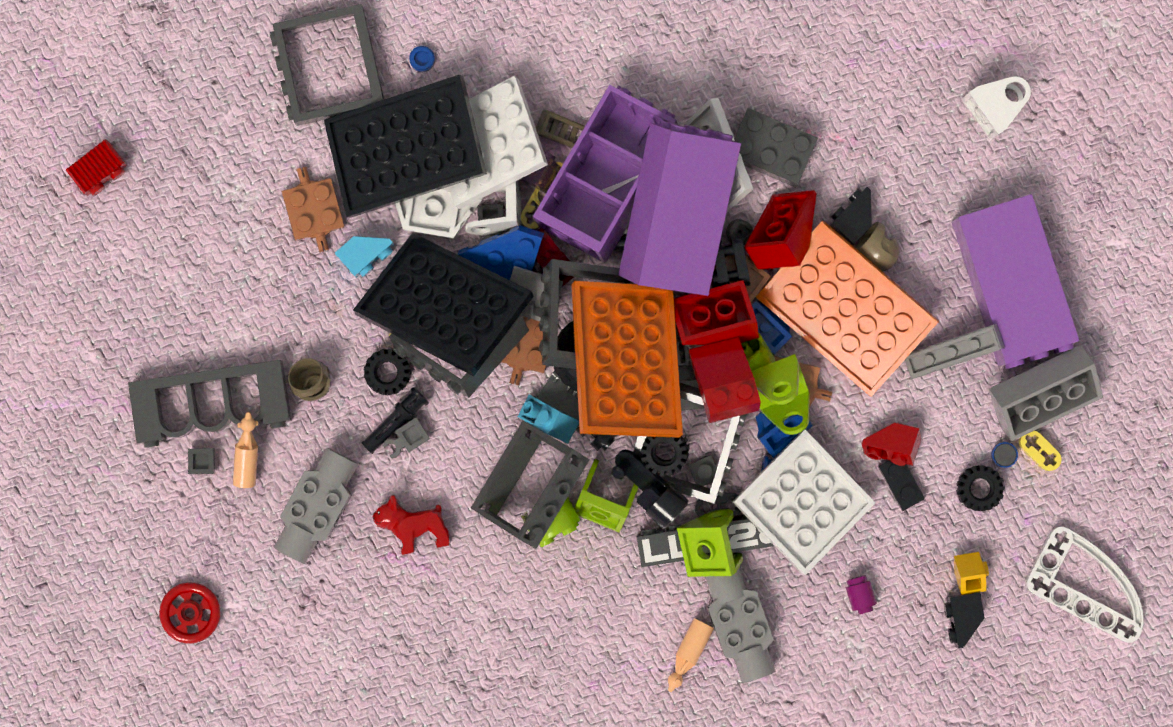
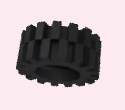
M381 349L378 352H374L367 359V363L364 366V378L367 385L381 395L399 393L410 380L411 370L405 357H400L392 349ZM385 362H390L397 368V376L391 382L381 381L377 374L379 366Z
M647 436L641 448V454H643L641 457L642 462H646L645 467L647 469L650 467L653 469V474L660 472V476H665L666 473L671 476L675 471L678 473L682 466L684 467L689 456L688 451L690 447L687 444L688 439L686 436L679 438ZM662 442L671 444L675 450L674 457L669 460L661 459L656 454V446Z
M984 465L972 466L959 476L960 479L956 485L958 490L956 492L960 497V502L965 507L974 511L991 510L1003 499V491H1005V486H1003L1004 480L999 476L998 471L993 470L992 467ZM978 478L985 479L990 485L989 494L981 499L975 497L971 492V485Z

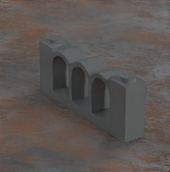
M274 360L128 382L136 443H144V448L160 446L159 441L166 440L165 435L182 438L189 435L195 427L205 432H219L224 430L231 421L235 424L240 423L241 420L235 415L233 410L229 379L254 375L257 376L261 403L260 412L254 420L258 421V425L262 421L265 425L270 424L271 429L286 427L285 422L292 420L283 361ZM221 380L225 416L218 425L208 427L200 421L198 416L194 384ZM185 386L190 414L189 422L183 430L172 432L163 422L159 390Z

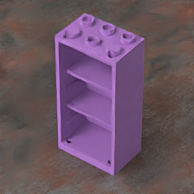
M609 84L533 215L540 229L543 228L547 233L606 264L630 222L639 176L609 194L602 190L639 175L650 123L660 125V121H668L678 125L677 120L674 119L676 116L666 109L659 111L653 108V103L643 97H640L639 100L632 97L631 92L626 88H622L619 85L615 88Z
M660 121V125L650 123L619 276L641 286L709 295L741 143L732 140V135L711 129L702 130L690 125L680 126L668 121Z
M1032 194L960 216L951 223L984 325L988 327L997 324L1005 347L993 352L997 365H1005L1006 369L1025 364L1024 358L1029 357L1031 362L1048 357V351L1050 350L1057 354L1073 349V343L1078 342L1079 338Z

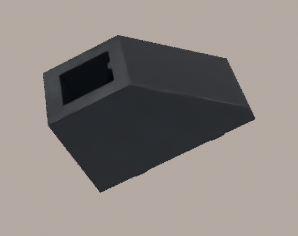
M868 187L863 191L858 188L849 197L852 203L846 209L841 206L831 216L834 221L830 226L852 246L872 226L871 190Z
M978 592L948 596L947 603H944L945 616L950 618L952 628H948L950 643H954L958 649L964 648L985 618L981 594Z

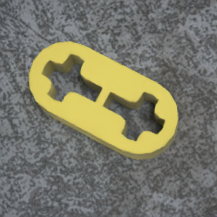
M1032 431L1019 438L1018 443L1022 451L1041 469L1052 471L1060 466L1062 460L1060 453L1039 432ZM1026 436L1036 437L1034 442L1039 447L1038 450L1033 446L1026 447ZM1043 451L1047 455L1053 454L1055 456L1052 459L1054 465H1044L1046 459L1040 453Z

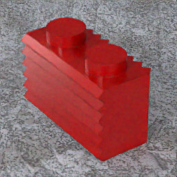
M105 139L68 167L66 172L83 194L95 196L104 190L105 186L103 184L112 178L114 181L120 178L125 173L124 168L128 165L112 144Z

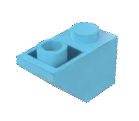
M353 236L335 254L356 278L360 275L365 277L374 269L372 266L374 262L379 258L383 261L393 252L391 248L395 244L388 238Z
M530 394L517 416L544 433L567 444L579 424V420Z

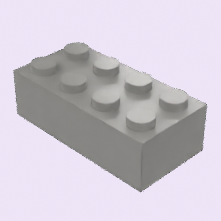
M1082 345L989 388L998 422L1011 441L1103 398L1095 363Z

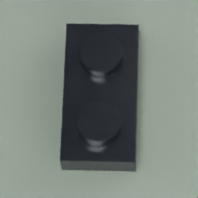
M888 460L878 466L901 511L925 500L907 464L899 466Z

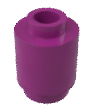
M866 575L846 580L848 585L846 591L852 611L858 610L859 614L873 611L872 606L876 605L877 602L871 582L867 580Z

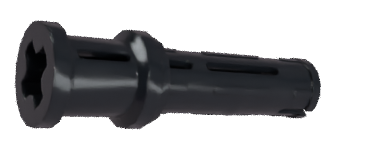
M412 387L411 393L401 403L397 402L395 404V410L361 442L362 445L373 454L406 420L408 422L413 420V415L423 405L427 406L429 404L428 400L415 387ZM416 399L417 401L410 408H408V406ZM390 423H393V425L379 439H377V436Z

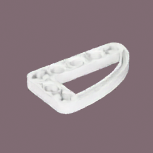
M1066 527L1053 528L1026 577L1025 587L1027 590L1127 643L1136 641L1140 637L1143 628V610L1140 599L1129 579L1094 544ZM1064 531V537L1067 541L1066 543L1061 542L1057 548L1062 550L1061 554L1055 550L1048 549L1049 545L1055 547L1058 541L1055 538V534H1061ZM1072 544L1097 561L1117 582L1129 604L1131 619L1054 579ZM1047 553L1053 554L1056 558V563L1051 568H1046L1042 563V559ZM1040 576L1042 578L1041 583L1050 586V581L1054 583L1050 587L1047 597L1044 596L1047 592L1045 589L1039 587L1036 590L1033 589L1034 584L1031 583L1033 578L1038 579ZM1057 588H1063L1067 592L1065 601L1060 603L1056 602L1053 598V593ZM1086 600L1089 603L1090 608L1086 614L1081 615L1077 612L1076 604L1078 601ZM1103 612H1109L1112 616V622L1108 626H1102L1099 623V615ZM1118 617L1122 619L1119 622L1122 626L1128 627L1130 624L1132 625L1131 630L1134 631L1132 636L1128 635L1125 638V632L1119 628L1115 629V633L1112 632L1117 625Z

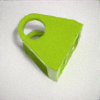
M793 354L753 370L752 374L761 400L760 409L762 413L785 434L793 435L805 430L809 424L810 393L796 355ZM792 415L803 417L802 422L796 427L784 425L785 420Z
M594 459L575 505V510L579 517L620 533L638 487L633 484L625 506L588 492L587 490L599 463L598 459Z
M731 509L709 512L677 528L688 577L732 576L739 569L743 556L739 552L732 553L727 527L734 517ZM703 545L710 549L711 556L704 553Z

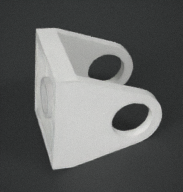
M1013 76L977 86L962 101L991 141L1008 128L1029 100L1031 89L1025 79ZM1017 82L1021 84L1025 90L1024 97L1021 90L1016 85L1010 83ZM1005 89L1015 92L1017 102L1010 101L1006 97Z
M519 180L495 191L506 193V217L469 222L465 225L466 232L475 235H502L509 232L511 228L521 225V187Z

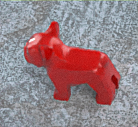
M391 495L389 501L381 505L373 513L374 523L382 529L392 531L402 542L401 555L414 553V539L427 531L436 536L437 540L435 543L437 548L450 545L449 530L444 524L442 508L439 504L434 509L408 512L401 507L396 496Z

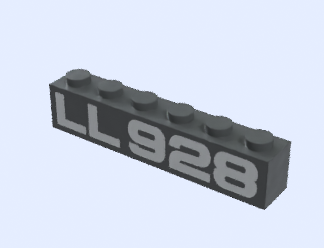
M744 514L742 515V520L731 521L727 527L732 553L774 546ZM681 524L667 526V532L657 533L656 528L642 530V536H636L641 567L684 561L677 528ZM703 545L704 553L711 556L710 549Z

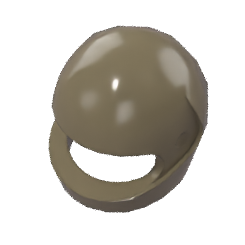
M878 221L865 232L855 247L882 272L889 270L896 264L900 253L896 239H887L885 236V225Z
M312 358L301 359L289 371L288 381L290 388L301 399L310 402L316 401L329 392L331 386L330 372L328 367L322 362Z

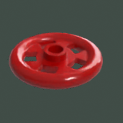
M194 582L181 583L171 588L163 597L159 609L160 622L165 632L174 640L187 644L198 643L211 636L219 624L221 614L220 605L215 594L206 586ZM193 593L203 597L201 604L191 600ZM180 595L184 602L176 608L172 602ZM188 608H192L195 611V615L192 618L186 615ZM203 609L210 610L209 621L202 620ZM177 614L181 625L174 627L170 620V617ZM198 624V632L188 633L187 626Z

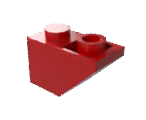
M893 423L864 438L861 444L864 454L871 459L880 460L882 458L890 460L899 466H905V464L913 466L922 437L919 428Z

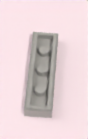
M994 324L912 352L905 359L912 380L1004 349L1005 347L998 326Z

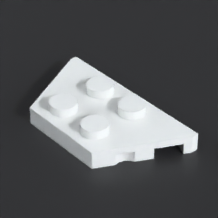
M449 187L396 203L395 205L404 231L454 239L483 198L458 209L454 205Z

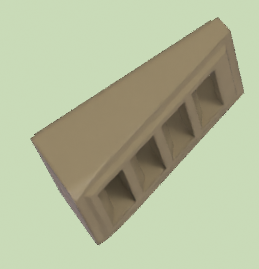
M543 110L537 123L536 131L541 137L573 148L575 145L573 142L578 129L583 131L585 126L551 111ZM549 119H553L549 131L546 132L545 129ZM559 122L563 123L558 136L554 134ZM571 126L572 130L570 132L568 140H565L564 137L566 135L568 127Z

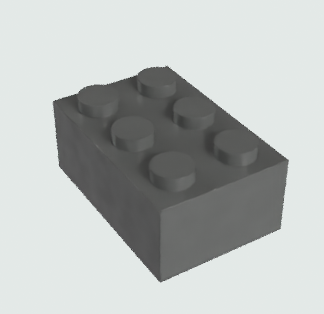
M747 108L734 138L736 142L741 143L739 153L742 156L744 166L795 188L799 184L818 137L750 108Z

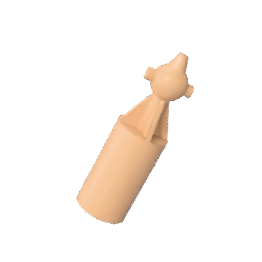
M247 412L241 422L237 424L238 428L243 430V433L238 443L235 444L233 485L239 488H252L256 486L258 445L252 430H254L255 426H258V421L252 418L251 412Z
M696 618L693 619L676 652L675 673L670 674L668 677L669 692L680 687L683 683L682 675L697 664L714 630L712 626Z

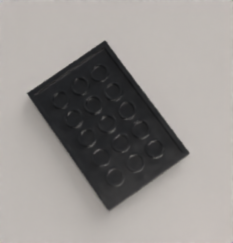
M456 75L324 120L346 217L349 218L487 174L462 75Z
M412 233L353 311L356 316L475 376L534 296L530 290Z

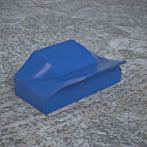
M755 301L752 304V308L757 320L758 332L773 355H775L792 337L790 327L763 303Z
M762 411L756 415L758 425L757 438L772 457L780 453L798 435L783 433ZM792 415L785 420L784 425L796 427L802 422L803 417ZM809 421L808 426L806 427V431L809 430V429L813 426V425L810 423V421Z

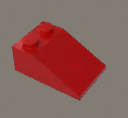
M815 190L773 194L744 247L757 269L801 265L810 247L817 195Z
M744 280L712 288L709 290L708 296L689 294L674 298L675 323L682 345H709L739 337L742 343L759 338L757 320Z
M739 337L688 350L709 423L759 411L761 400Z

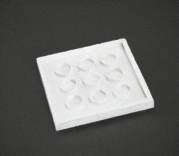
M516 76L469 99L487 174L449 186L454 205L458 209L548 165L520 81Z
M806 429L800 432L732 501L802 575H806L875 504L873 499Z

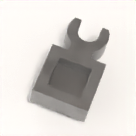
M416 417L395 431L399 438L388 439L382 445L383 447H387L389 444L395 445L396 451L390 455L392 459L400 455L402 448L405 447L410 453L430 440V437Z

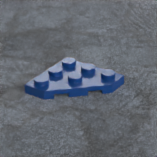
M518 225L511 228L507 233L494 235L480 241V244L473 247H465L459 250L457 255L510 280L514 266L533 271L544 233Z

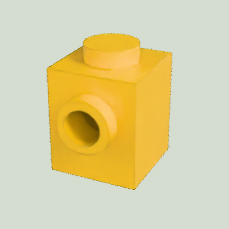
M974 552L954 556V574L961 595L986 591V577L989 576L987 562H982L980 553Z

